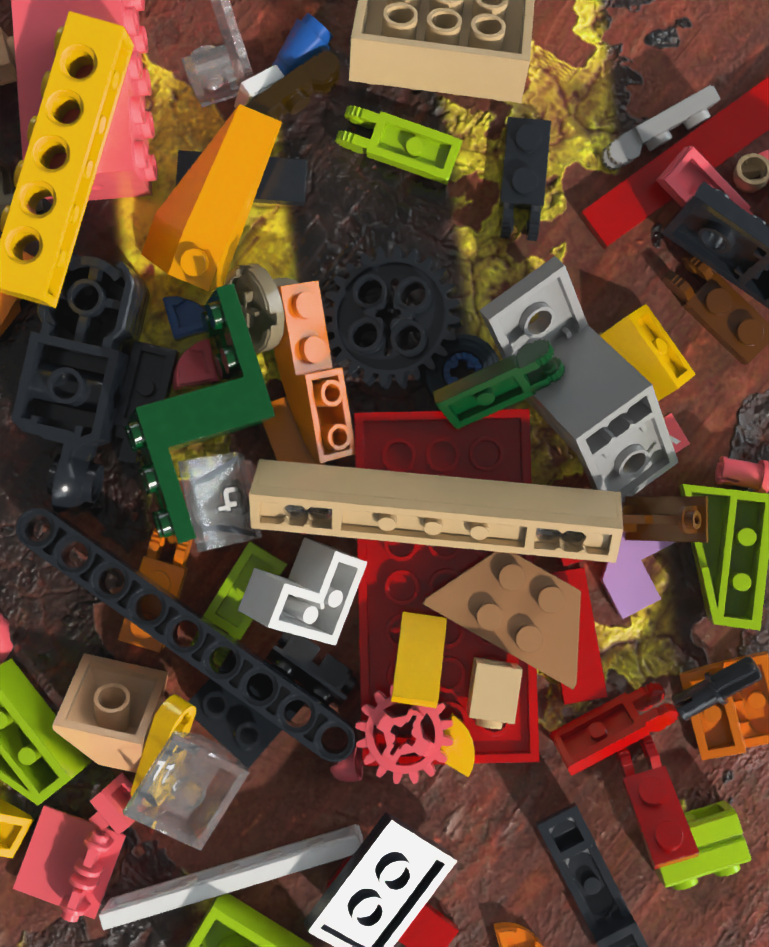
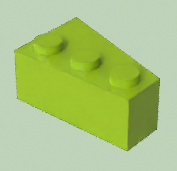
M689 484L679 485L681 496H708V543L691 542L708 621L714 625L760 631L769 560V494Z
M10 659L0 664V780L36 805H40L92 761L53 730V722L56 718L55 713L16 663Z

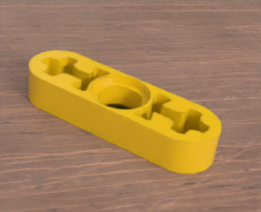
M177 694L167 698L153 718L131 788V797L148 809L155 808L169 792L185 746L168 752H161V750L187 740L196 714V707ZM173 760L174 766L171 770H167L164 775L169 776L166 782H158L159 776L165 769V767H161L163 763ZM137 788L146 790L152 796L155 804L153 807L136 791Z

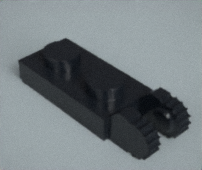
M508 117L499 200V207H502L500 238L510 239L514 228L513 211L514 208L529 209L525 227L526 239L528 241H537L540 215L545 197L551 121L517 117Z

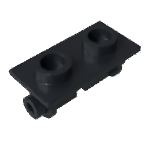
M284 632L277 644L283 647V650L274 645L266 657L273 663L272 666L290 679L299 681L308 688L311 694L328 706L332 705L335 708L340 706L347 699V696L340 692V690L348 694L357 682V679L351 675L353 670L346 667L330 654L325 656L319 666L316 665L312 660L321 648L306 637Z

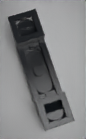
M574 802L535 822L598 947H648L576 803Z

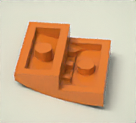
M768 651L712 663L679 674L683 691L704 680L705 673L710 671L712 674H715L744 657H751L758 665L762 674L760 681L727 698V704L722 705L719 702L691 717L702 760L746 753V748L769 744Z

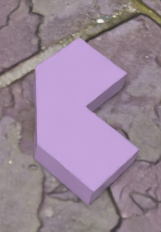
M625 532L622 533L616 563L606 562L600 576V581L619 618L624 619L661 600L641 560L675 542L625 540Z

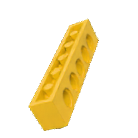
M69 11L65 25L60 26L56 32L54 40L55 59L51 71H46L41 82V97L43 99L38 115H34L28 125L27 139L29 145L25 159L19 161L14 172V186L16 189L11 205H7L4 208L0 219V230L2 232L0 239V292L53 308L57 306L134 48V44L124 26ZM94 65L92 72L87 77L76 78V73L81 67ZM80 109V114L75 121L68 124L62 123L64 115L69 110ZM58 153H67L66 160L62 166L56 169H49L53 156ZM45 197H53V204L50 210L44 214L37 215L36 207L39 201ZM32 241H39V251L32 259L24 260L23 250L25 246Z

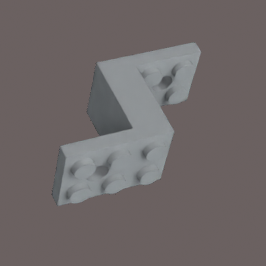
M552 257L479 310L503 359L513 354L516 356L521 347L528 343L545 339L549 341L554 349L552 357L556 356L557 359L560 358L565 366L564 376L557 380L556 383L552 382L551 385L536 391L535 395L525 400L577 454L593 490L621 492V503L625 502V496H633L678 463L653 385L588 326L566 266L557 257ZM538 313V319L529 324L531 318Z

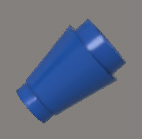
M307 13L302 20L296 19L272 65H277L283 75L286 76L313 56H318V53H322L323 50L327 52L330 49L328 44L333 39V35L316 18Z

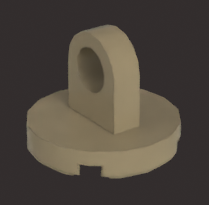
M248 263L235 266L228 273L224 286L234 283L255 353L272 350L280 344L284 333L285 316L282 299L277 287L298 284L299 282L290 278L272 279L268 271L259 264Z

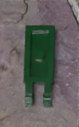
M545 339L535 340L533 343L522 346L516 356L513 354L434 391L435 404L454 428L459 429L535 395L536 391L551 385L552 382L556 383L557 380L564 376L565 366L560 358L552 357L554 349L549 341Z

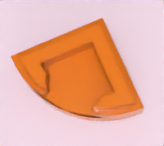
M511 922L493 923L499 947H543V944L533 932L519 924Z

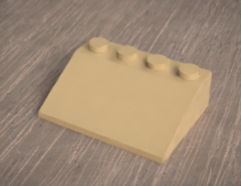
M358 0L351 35L349 81L521 103L530 64L535 0Z

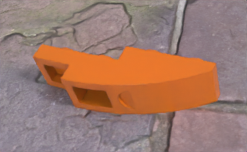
M311 281L279 286L277 288L282 299L285 320L284 333L280 344L274 348V353L283 388L296 425L315 463H323L354 455L355 441L342 367L333 368L319 282Z

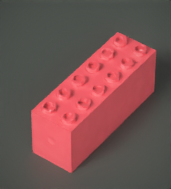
M11 0L22 159H25L29 145L27 139L29 122L34 115H38L43 99L41 97V82L46 71H51L55 59V35L58 28L65 25L68 12L72 11L124 26L134 44V48L88 201L152 196V181L158 180V168L155 155L149 154L148 139L155 137V128L151 111H146L145 96H151L152 93L150 74L147 68L143 69L142 53H148L146 29L144 25L140 26L139 11H145V0ZM94 65L81 67L76 73V78L87 77L92 72ZM80 109L69 110L64 115L62 123L68 124L75 121L80 114ZM58 153L53 156L49 169H56L62 166L66 160L67 153ZM45 197L50 204H53V197Z

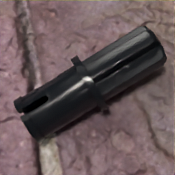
M744 657L715 674H712L710 671L705 673L704 680L678 694L672 695V701L674 705L679 704L681 706L677 708V711L685 721H688L691 717L719 702L722 705L727 704V698L760 681L762 674L758 665L751 657Z

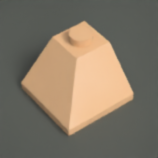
M84 653L53 722V730L98 765L136 773L153 718L163 703L168 672Z

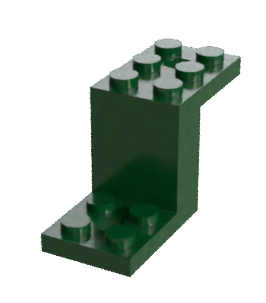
M234 283L217 287L204 305L206 311L201 312L204 331L208 338L214 337L219 352L214 355L218 375L221 380L227 379V382L136 407L129 417L128 425L124 426L131 451L140 450L144 466L138 469L143 490L146 495L153 493L158 507V511L152 512L159 538L167 537L169 544H180L197 538L170 451L258 426L275 416Z

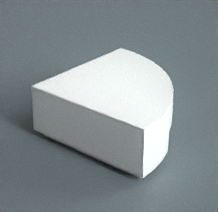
M274 65L241 82L234 107L237 108L239 104L247 105L282 79L284 75L278 66Z

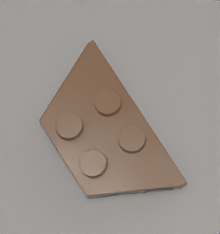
M493 551L484 557L483 560L457 575L455 579L426 596L422 602L425 606L567 687L575 688L577 684L581 591L519 555Z

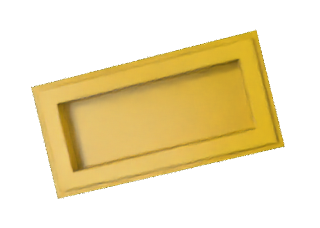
M409 612L402 613L391 702L437 708L447 618Z

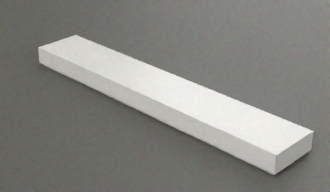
M356 824L112 897L99 914L102 928L107 930L352 856L363 842L360 826Z

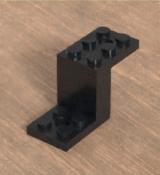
M703 182L668 222L662 234L769 309V227L767 223L760 217L749 214L732 202L723 191L712 188Z

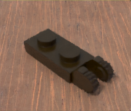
M323 50L322 53H318V56H313L303 65H299L245 106L277 120L281 119L288 112L291 115L297 114L309 104L310 96L313 93L326 95L332 90V87H336V84H339L340 70L338 69H340V63L337 55H334V52H329V50L327 52Z

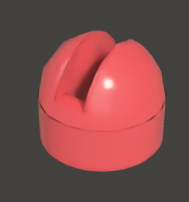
M355 745L352 753L346 759L332 762L336 765L330 767V772L339 781L356 782L362 780L361 749Z

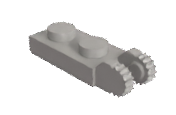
M707 86L614 139L607 148L603 149L604 152L601 153L602 158L600 160H602V164L605 165V168H609V170L613 169L615 171L617 168L620 169L621 166H626L639 156L642 146L646 145L648 150L652 151L673 138L670 133L672 129L684 124L686 129L689 130L711 117L708 109L721 100L715 87Z

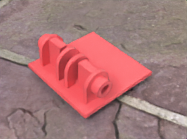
M44 805L13 889L58 905L62 910L61 918L68 922H77L79 916L83 915L95 919L126 835L121 833L118 836L114 830L109 828L99 832L88 820Z

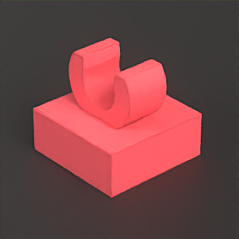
M123 772L90 800V803L96 808L97 812L88 820L99 832H102L110 825L119 836L147 809L131 797L130 792L133 784Z

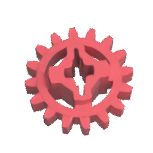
M392 684L390 697L387 698L379 690L374 694L378 705L375 707L365 704L362 707V711L369 718L368 720L356 723L355 728L365 732V737L359 739L356 742V746L359 748L368 747L370 753H368L363 762L367 765L376 761L379 764L376 776L379 778L389 770L393 772L394 784H399L403 774H409L412 783L416 784L419 781L420 770L423 769L430 777L435 774L436 770L432 763L434 759L442 763L447 761L448 756L440 748L441 746L453 745L454 738L444 734L445 729L453 726V720L449 718L441 719L440 713L446 707L444 702L438 703L437 708L412 705L408 712L394 714L390 710L387 711V707L396 704V702H391ZM426 713L430 716L434 725L435 741L432 740V737L425 734L422 720ZM415 715L416 720L412 725L411 734L416 740L408 738L404 744L401 743L398 749L395 750L394 746L398 741L396 738L399 732L394 728V725L402 727ZM376 726L377 729L384 732L387 745L384 752H382L376 740ZM415 752L419 756H424L422 759L412 763L397 762L399 757L404 754Z

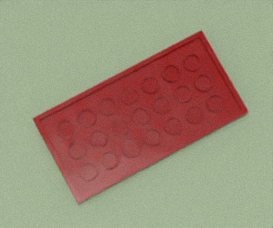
M502 409L459 429L454 428L442 411L354 413L355 468L532 484L530 409ZM357 538V557L367 562L358 586L361 721L368 720L369 718L362 711V707L365 704L375 707L378 705L374 697L376 692L380 690L387 698L391 696L390 688L394 681L402 613L409 612L447 618L422 603L425 597L455 579L457 575L474 566L493 551ZM517 554L534 564V555ZM447 618L438 703L444 702L446 707L440 713L441 719L449 718L453 713L465 724L474 744V764L539 762L537 669ZM474 657L517 663L523 669L515 724L503 723L502 729H490L476 725V719L469 718L466 706ZM396 703L387 707L386 710H390L394 714L408 712L412 705ZM426 713L422 720L425 734L432 737V740L435 741L434 725L430 716ZM415 715L402 727L394 725V728L399 732L396 738L398 741L394 746L395 750L398 749L401 743L404 744L408 738L416 740L411 734L412 725L416 720ZM376 726V740L380 749L384 752L387 747L384 732L377 729ZM361 731L363 738L365 737V732ZM368 747L362 748V766H379L376 761L367 765L364 764L363 760L370 752ZM413 752L401 755L397 762L412 763L422 759L424 756H419ZM435 759L432 762L434 765L445 764Z

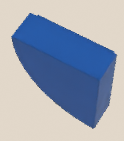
M179 296L162 298L174 340L179 341L205 333L201 312L206 310L201 305Z

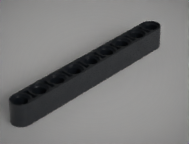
M43 508L29 509L19 517L16 523V534L23 545L318 756L329 762H339L346 759L352 753L355 746V731L347 718L65 517ZM46 517L50 521L51 532L45 540L38 541L34 534V526L37 521ZM83 543L87 548L88 558L81 567L77 568L70 561V551L76 544ZM115 568L119 569L125 578L123 589L116 594L111 593L105 584L107 574ZM150 594L157 596L162 604V611L154 620L146 618L141 610L143 599ZM185 620L193 622L199 630L198 640L193 646L182 644L177 636V629ZM219 647H227L234 652L236 664L233 670L229 672L221 671L215 666L213 655ZM257 673L268 675L273 682L272 694L267 697L254 695L249 687L251 677ZM301 700L309 706L311 716L303 723H294L286 715V705L291 701ZM330 727L342 728L347 733V743L339 749L328 748L322 740L323 732Z

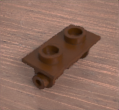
M625 496V505L622 506L625 540L708 543V496Z

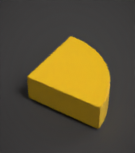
M452 713L449 719L453 720V726L445 729L444 734L454 738L453 745L441 746L440 749L448 756L445 764L469 777L475 758L473 740L462 720Z

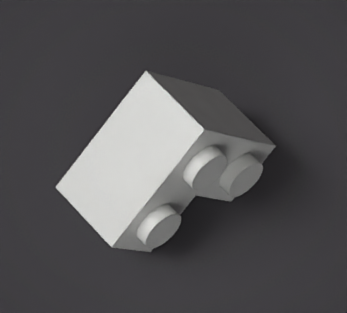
M304 537L289 578L254 568L238 611L266 627L336 646L367 562L334 547Z

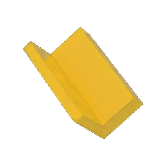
M647 304L638 308L600 335L653 385L658 401L679 389L696 375Z

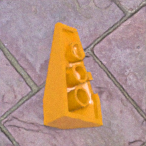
M239 104L155 213L141 255L168 275L208 292L223 286L282 121Z

